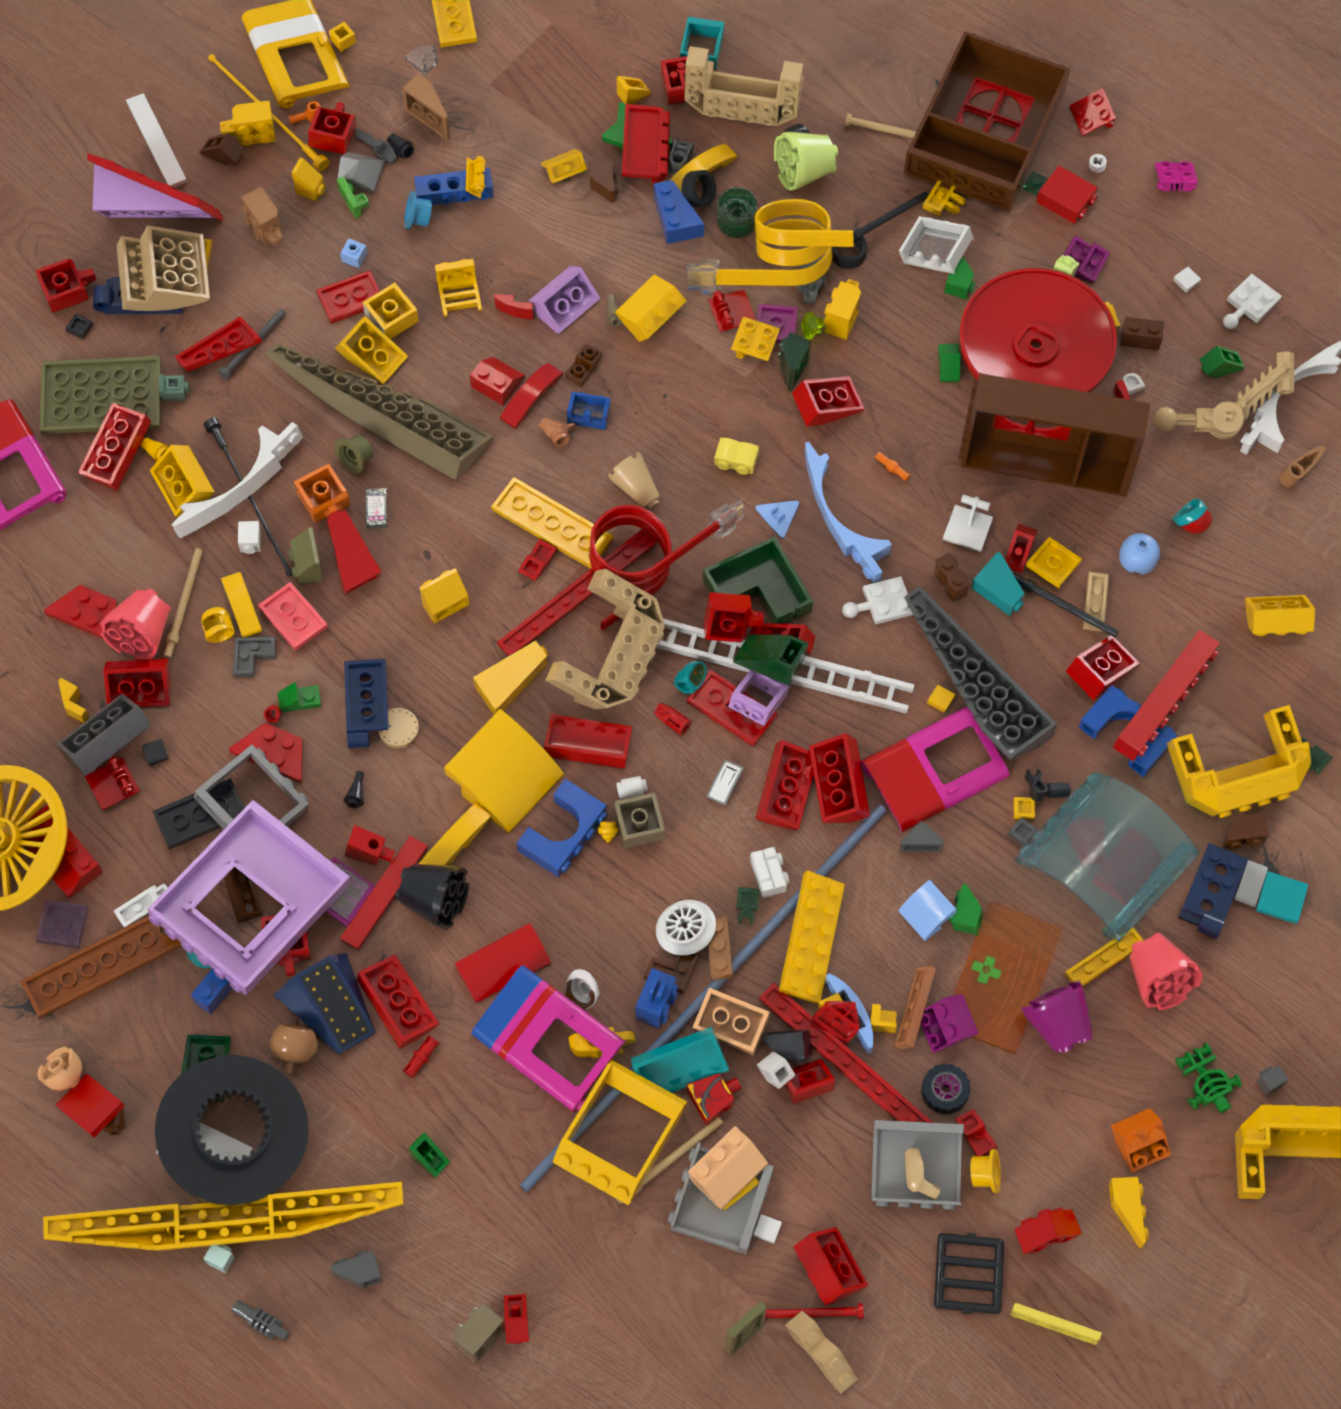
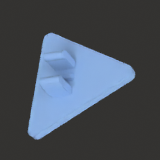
M788 501L757 505L755 510L780 538H785L799 502Z

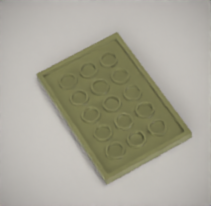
M144 356L42 361L40 433L98 432L112 403L147 415L151 420L148 429H160L161 396L159 393V373L161 374V357Z

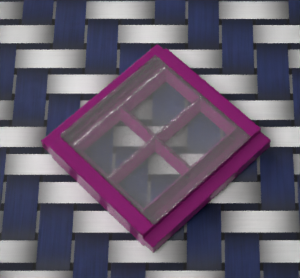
M333 856L330 861L350 876V885L325 912L347 927L375 885Z

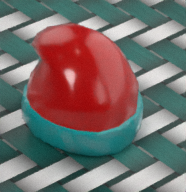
M1198 498L1189 501L1172 517L1176 525L1181 526L1183 530L1192 534L1203 533L1212 523L1211 513L1207 510L1204 502Z

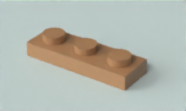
M715 918V933L708 943L712 980L734 978L728 918Z

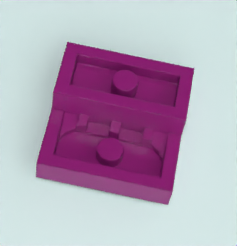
M1075 235L1063 255L1070 256L1080 263L1074 277L1094 283L1110 252L1095 242L1090 245Z

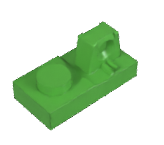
M344 176L337 179L339 192L355 219L360 217L361 210L369 206L366 195L361 193L354 196L353 193L355 191L351 182L347 183Z

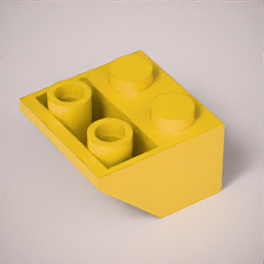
M456 568L451 571H444L439 577L424 582L420 587L422 605L434 624L470 605L469 596Z

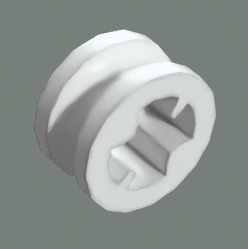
M1101 154L1092 155L1089 160L1090 170L1095 173L1103 172L1107 163L1105 156Z

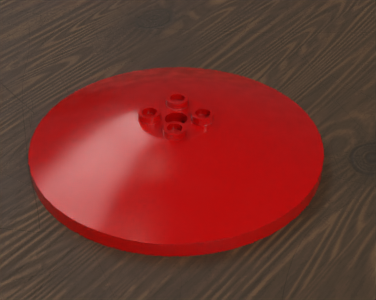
M1025 268L1001 274L985 283L974 293L962 314L959 329V345L964 362L977 381L979 373L1090 393L1103 381L1111 368L1116 352L1117 334L1115 323L1108 307L1101 297L1088 285L1077 278L1059 271L1043 268ZM1037 342L1041 347L1033 348L1031 343Z

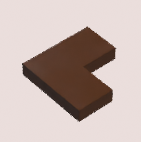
M700 953L676 955L673 964L652 957L644 978L648 979L652 968L676 977L677 991L684 994Z

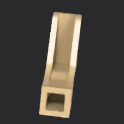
M801 1311L785 1324L794 1341L810 1355L840 1394L858 1380L840 1349L825 1338L817 1323L807 1314Z

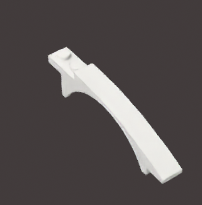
M1341 341L1331 345L1299 366L1294 371V383L1311 375L1335 374L1338 370L1337 366L1341 363V359L1338 358L1341 353ZM1276 388L1273 390L1271 398L1268 401L1265 400L1263 405L1257 409L1254 417L1255 421L1251 426L1253 430L1250 434L1246 432L1241 439L1243 445L1240 451L1246 455L1257 441L1276 453L1281 449L1284 438L1279 430L1276 419V406L1281 394L1276 393Z
M292 422L280 435L261 426L258 429L260 451L249 474L237 486L216 498L196 503H184L180 507L184 512L171 524L178 537L182 538L227 513L256 492L282 468L279 461L303 438L298 425Z

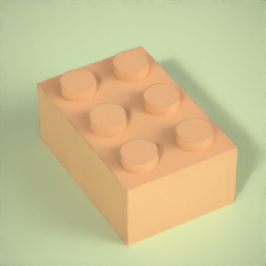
M709 988L692 1028L694 1032H699L712 1027L719 1042L754 1056L761 1040V1035H763L769 1020L770 1012Z

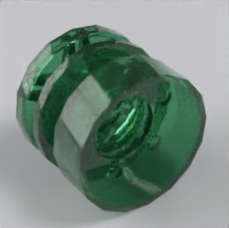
M733 187L722 192L718 198V228L728 237H746L755 229V214L758 204L756 197L751 191L742 187Z

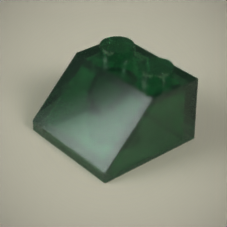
M790 332L787 338L784 337L779 345L781 351L778 358H780V369L789 391H792L809 363L811 341Z

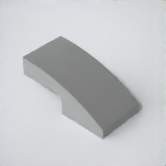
M1248 860L1234 900L1255 907L1268 867Z

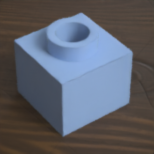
M348 239L340 253L342 262L359 268L367 255L366 245Z

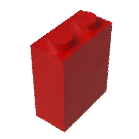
M1058 165L1039 190L1036 202L1076 224L1079 219L1085 217L1089 205L1093 206L1098 198L1096 195L1098 187Z

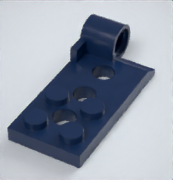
M120 277L106 279V286L99 285L94 288L92 307L98 312H104V314H183V308L161 311L122 309Z
M386 659L344 661L348 749L369 748V731L389 730ZM366 676L371 678L369 682L361 681ZM364 694L372 695V697L367 700L361 698V696ZM365 711L372 712V715L369 717H363L362 713Z
M1209 843L1178 918L1198 926V932L1217 939L1248 859ZM1215 867H1224L1226 869V874H1218L1215 870ZM1208 885H1217L1219 892L1212 893L1209 891ZM1208 902L1212 906V910H1203L1201 903Z

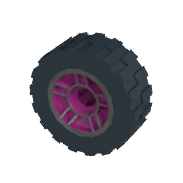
M944 1063L939 1066L936 1065L924 1077L921 1090L924 1103L926 1102L927 1107L933 1109L936 1113L939 1112L944 1115L948 1113L953 1114L961 1110L962 1106H965L971 1091L970 1080L961 1068L955 1067L953 1064L947 1065ZM942 1086L950 1088V1091L944 1092Z

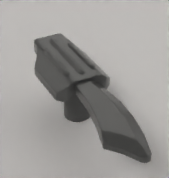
M357 128L355 129L356 139L371 146L373 153L380 159L390 164L397 160L394 149L381 139L375 140L368 133Z

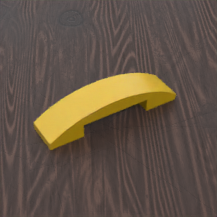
M727 144L715 146L687 163L670 180H673L682 193V180L688 172L697 170L711 172L719 166L724 168L736 160L738 156Z

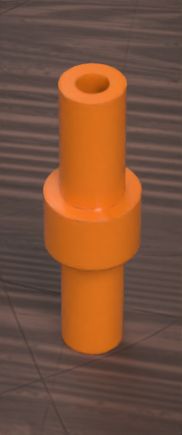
M881 452L876 454L875 459L885 465L889 472L897 474L905 481L910 478L911 475L899 467L900 464L895 460H890Z

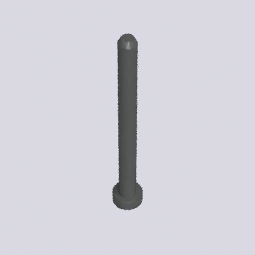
M279 310L257 333L261 340L285 316L284 310ZM255 346L240 351L225 368L221 367L218 370L219 375L225 380H229L232 376L231 372Z

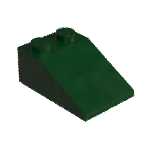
M187 1035L181 1074L204 1060L230 1055L231 1036ZM223 1096L222 1101L215 1099V1102H225V1096Z

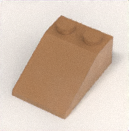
M417 73L402 88L405 110L448 141L450 139L448 116L430 80L426 77L423 78Z

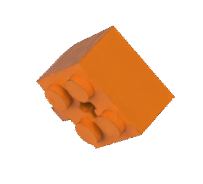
M330 464L294 481L296 493L315 523L328 518V515L336 510L341 511L351 505L346 489Z

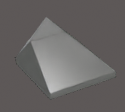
M347 152L341 156L338 179L344 176L347 183L351 182L354 189L374 193L385 161Z

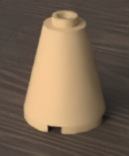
M640 452L635 453L637 457L629 456L613 468L615 473L613 475L609 473L608 477L643 508L652 509L659 504L658 499L660 495Z

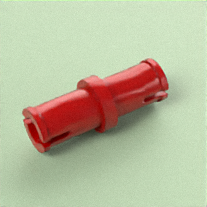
M428 1035L418 1051L415 1050L413 1052L414 1056L402 1071L414 1079L423 1064L428 1063L429 1056L439 1045V1042Z

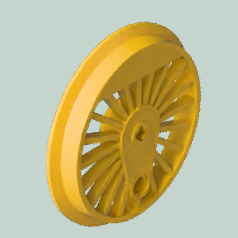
M0 765V871L2 869L4 896L0 897V911H4L28 901L50 881L62 860L67 841L66 813L56 790L37 773L12 765ZM12 783L6 812L4 813L2 784ZM19 784H26L28 787L13 813ZM36 789L41 794V796L22 815L25 807L27 806L32 794ZM47 802L50 810L26 823ZM53 817L51 827L27 832ZM46 835L43 842L25 841V839ZM23 847H35L39 848V850L35 855L23 849ZM23 853L33 858L34 860L31 863V865H29L19 854ZM14 859L27 871L23 879ZM9 865L19 887L17 892L11 894Z

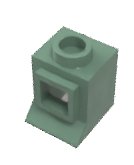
M159 373V393L162 402L186 401V393H189V381H185L184 375L165 376Z

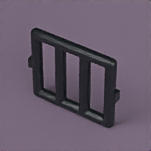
M940 1233L937 1241L934 1306L938 1309L962 1311V1314L970 1315L972 1312L999 1314L1002 1302L1004 1241L998 1238L977 1237L976 1233H967V1235ZM946 1243L995 1247V1260L946 1256ZM945 1265L994 1269V1282L944 1278ZM944 1287L993 1291L992 1304L943 1300Z

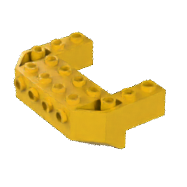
M1290 705L1270 710L1263 715L1276 754L1217 772L1214 769L1205 772L1193 734L1178 737L1166 743L1186 803L1212 817L1219 815L1220 818L1232 815L1231 811L1237 809L1241 813L1252 809L1251 805L1257 803L1261 807L1270 804L1271 799L1278 798V801L1290 798V794L1299 789L1311 765L1309 743H1302Z
M1261 1105L1235 1133L1238 1199H1261L1265 1194L1263 1156L1341 1158V1107Z

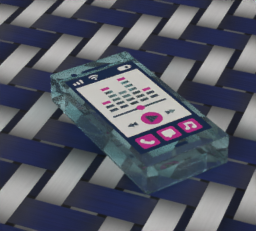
M366 489L367 528L387 527L386 489Z

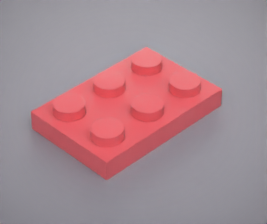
M291 582L258 604L259 610L295 651L328 628L327 623Z

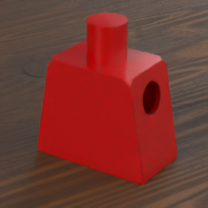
M354 825L346 846L345 856L371 865H377L379 858L392 862L395 850L384 847L386 841L384 837Z

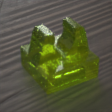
M806 312L801 322L804 340H812L815 334L821 333V327H824L823 319L816 318L814 312Z

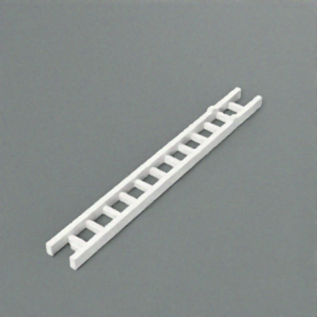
M663 619L665 628L672 630V632L669 633L667 642L661 640L657 643L656 648L745 672L750 671V669L733 663L736 647L741 648L744 641L739 643L711 640L708 652L696 650L694 646L697 637L705 639L704 629ZM677 632L692 635L688 647L674 644ZM717 642L731 645L728 658L713 654ZM805 656L802 663L803 665L810 666L807 678L795 676L791 684L907 714L909 705L892 701L894 690L899 689L913 693L914 684L808 656ZM815 668L830 671L827 684L812 680ZM835 673L850 677L847 689L832 685ZM855 678L870 682L867 694L861 691H852ZM875 683L890 687L887 699L872 696Z

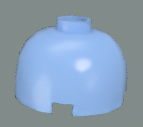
M1144 533L1130 535L1121 545L1119 561L1128 572L1149 573L1157 566L1160 558L1159 545L1150 535Z

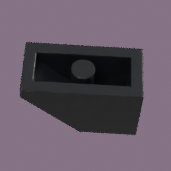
M809 1029L768 1032L761 1035L762 1040L786 1060L792 1059L793 1063L805 1062V1058L812 1055Z

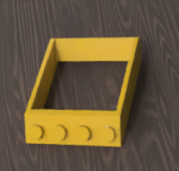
M611 1060L562 1138L552 1163L629 1205L679 1122L687 1101ZM605 1083L671 1119L636 1178L571 1142Z

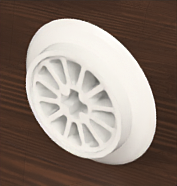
M682 900L670 905L663 911L657 921L656 937L659 944L666 951L675 955H690L702 950L708 945L715 933L716 919L714 913L706 904L697 900ZM686 923L688 928L684 929L682 924Z

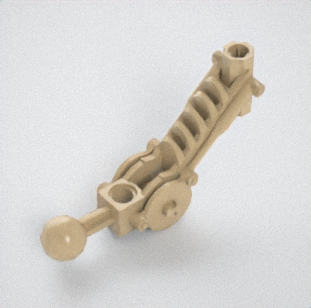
M1276 353V368L1272 369V366L1269 365L1266 376L1262 371L1258 382L1254 378L1251 388L1248 384L1245 386L1243 396L1241 391L1237 393L1235 403L1227 401L1218 404L1215 408H1197L1194 414H1177L1172 408L1162 407L1156 410L1153 415L1154 426L1163 432L1173 430L1176 425L1194 426V432H1210L1211 435L1218 439L1232 438L1238 433L1244 421L1248 418L1249 410L1253 414L1256 411L1257 402L1259 407H1261L1265 397L1267 401L1271 398L1273 388L1276 387V393L1279 394L1294 392V353Z

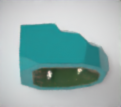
M692 661L686 664L674 679L675 687L685 694L696 692L705 680L707 673L706 665L702 661Z

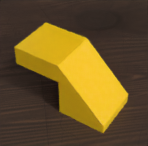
M60 678L58 682L67 714L85 723L90 717L85 708L76 704L81 697L79 688Z

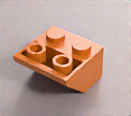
M1150 1108L1111 1125L1116 1145L1132 1173L1171 1156L1162 1120Z

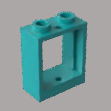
M688 16L680 57L688 56L687 50L691 35L717 38L714 55H708V61L714 62V69L716 70L724 36L725 22Z

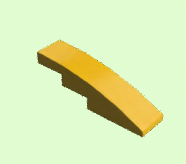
M475 803L441 837L419 864H451L462 849L470 845L492 815L478 803Z

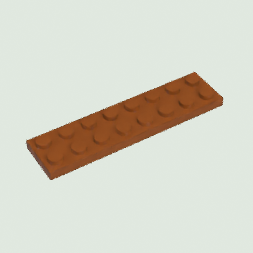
M149 916L20 980L38 1018L41 1019L181 948L182 943L177 939H171L165 933L163 927L160 925L158 927L149 920Z

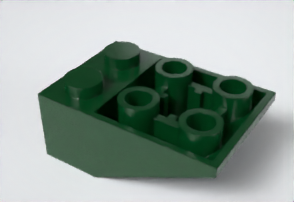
M748 634L733 663L790 686L805 659L809 643L791 635Z

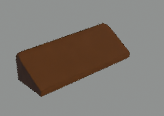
M234 867L224 877V881L238 923L260 917L263 914L252 880Z

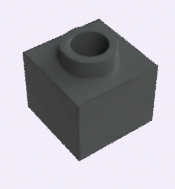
M1279 1065L1273 1069L1269 1066L1260 1072L1261 1076L1257 1083L1265 1095L1268 1096L1285 1086L1289 1079Z

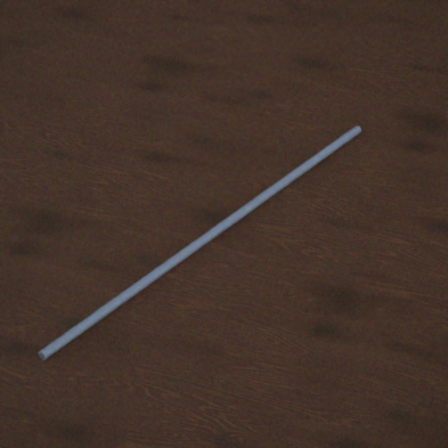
M879 804L871 812L870 817L866 818L815 873L826 877L887 810ZM800 889L732 959L733 974L797 907ZM729 978L713 980L646 1052L668 1044L700 1010L708 989L711 988L718 991ZM631 1066V1067L629 1068V1070H631V1071L634 1072V1069H633V1067ZM611 1087L587 1113L571 1142L575 1143L622 1092ZM559 1144L520 1184L524 1191L528 1192L554 1165L552 1161Z

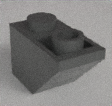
M368 1251L359 1252L355 1255V1258L349 1260L343 1258L335 1261L334 1265L330 1266L333 1276L361 1289L383 1281L373 1251L369 1253Z

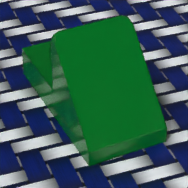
M938 344L940 382H959L960 353L958 352V344Z
M293 682L279 691L278 701L281 713L321 707L319 686L297 688L296 682Z

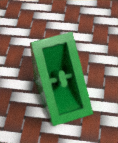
M424 1132L408 1148L410 1156L435 1178L450 1163L448 1158Z

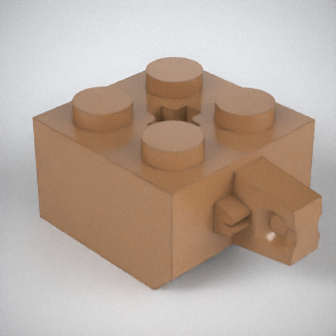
M259 187L242 196L243 205L241 209L245 214L243 218L247 226H252L254 229L253 233L258 241L261 240L265 246L270 243L275 246L283 242L279 212L263 188Z

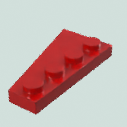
M240 316L176 355L175 358L179 365L186 372H189L260 344L262 341L260 336Z

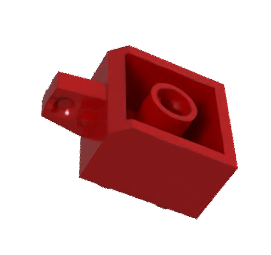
M337 102L334 110L317 107L308 130L309 147L343 155L346 154L356 128V115L344 113L345 103Z
M64 259L35 270L52 313L89 300L85 287L97 280L92 268L77 271L72 259Z
M709 592L703 624L705 640L741 643L745 640L747 627L763 626V612L751 609L750 595Z
M274 915V916H268V917H262V918H261V926H262V929H263L276 915ZM308 931L275 964L285 966L287 977L296 975L294 964L311 959Z

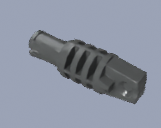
M240 1300L234 1303L231 1311L247 1320V1324L272 1340L275 1335L285 1341L289 1337L290 1332L281 1327L283 1321L261 1308L254 1309Z

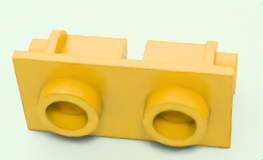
M482 156L476 157L475 160L467 158L465 191L478 198H481V192L485 189L484 174L482 173L485 171L486 161Z

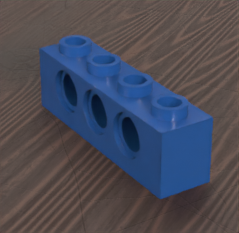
M485 168V171L482 173L484 174L485 189L481 192V198L465 191L466 171L414 177L417 198L431 200L432 205L493 198L490 168Z

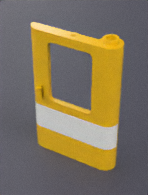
M290 0L251 9L243 13L241 17L277 103L281 108L292 107L297 99L350 87L312 0ZM311 42L314 45L328 80L294 87L278 50Z

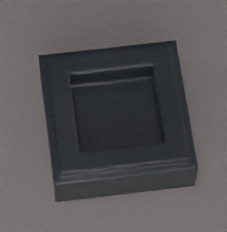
M75 314L65 329L67 333L84 339L93 326V322Z
M162 739L142 746L149 766L169 760Z

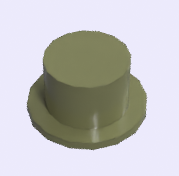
M356 435L351 439L340 438L335 442L334 448L338 461L343 468L352 474L361 473L364 469V463L373 457L370 443L361 435Z

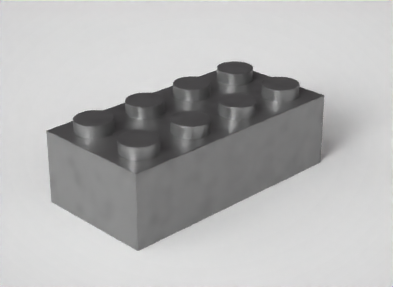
M121 694L56 745L66 760L86 776L95 771L102 762L109 760L120 748L127 746L137 735L144 733L151 723L137 704Z

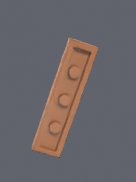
M932 966L919 967L916 970L895 1047L900 1050L914 1048L936 970Z

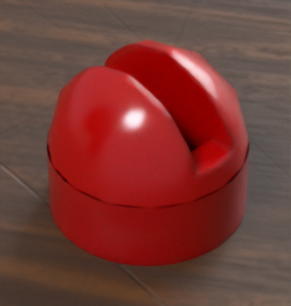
M276 705L268 706L264 711V718L271 723L277 722L282 714L280 707Z

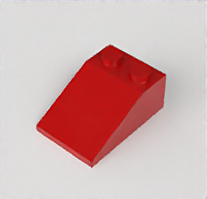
M850 376L803 380L792 392L806 427L824 425L862 412L865 409Z
M1110 635L1078 655L1066 672L1094 701L1103 695L1111 685L1117 684L1140 663L1116 638Z

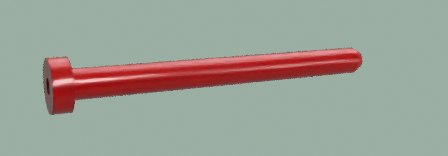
M857 1303V1307L766 1309L765 1319L794 1318L801 1311L809 1317L858 1316V1319H864L863 1303Z

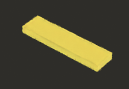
M1014 1303L1010 1314L1015 1318L1093 1345H1097L1102 1332L1018 1303Z

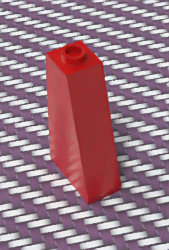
M344 509L341 512L336 510L329 514L326 524L344 594L347 595L380 577L381 570Z

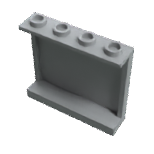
M875 1120L873 1125L871 1201L876 1202V1206L889 1207V1202L898 1203V1207L911 1208V1203L920 1204V1208L934 1209V1205H942V1209L956 1210V1206L961 1205V1154L964 1124ZM910 1148L919 1149L924 1165V1179L941 1188L936 1200H932L919 1191L913 1193L907 1187L905 1171L906 1150Z
M698 1142L696 1148L692 1147L688 1158L689 1161H692L690 1168H685L681 1181L685 1182L683 1189H678L675 1197V1202H678L676 1210L671 1209L668 1222L671 1223L670 1230L747 1255L774 1166L767 1165L756 1176L759 1185L724 1211L719 1209L690 1181L688 1171L710 1151V1149L701 1147V1143Z

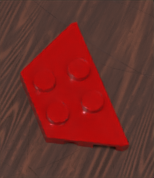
M79 585L45 608L44 613L103 639L100 634L102 632L100 623L108 613L117 607V601L109 596Z
M264 723L229 748V752L236 756L241 754L250 745H253L256 749L260 748L270 764L274 763L279 768L282 776L300 784L302 783L303 740L296 735ZM251 757L247 760L258 765Z

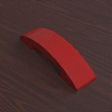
M550 363L544 364L520 387L504 409L500 419L516 430L528 416L527 412L549 387L552 388L564 375V372Z

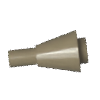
M608 294L606 296L608 302L606 322L610 326L617 327L623 323L614 313L619 306L615 302L614 295Z

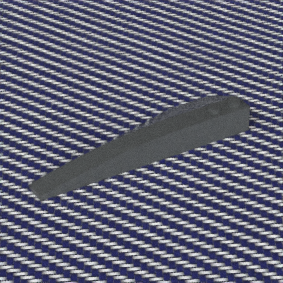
M920 586L904 597L981 731L1009 760L1039 748L1055 736L1057 723Z

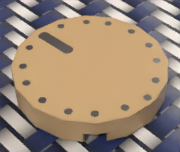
M394 708L389 710V730L378 731L379 737L389 747L396 749L405 748L417 739L419 733L418 720L407 709Z

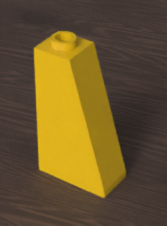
M537 641L532 642L473 677L475 688L494 715L499 709L504 711L547 666L548 652L543 645L539 646Z

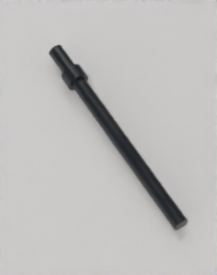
M924 191L862 228L854 229V242L862 239L863 235L926 200L929 194Z
M1013 573L1019 585L1023 586V589L1029 593L1034 592L1114 638L1119 634V630L1036 585L1035 581L1027 580Z

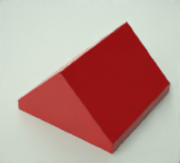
M818 1059L793 1068L792 1070L796 1076L785 1084L792 1104H796L832 1091L835 1079L823 1060Z

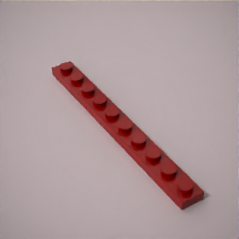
M641 529L603 560L612 567L624 571L656 546L658 542L652 535ZM593 568L497 642L500 649L509 657L531 644L595 594L588 590L595 574Z
M774 982L759 997V1001L792 1030L809 1029L811 1047L895 1121L933 1123L832 1033L812 1020V1016L790 996L779 992V987Z

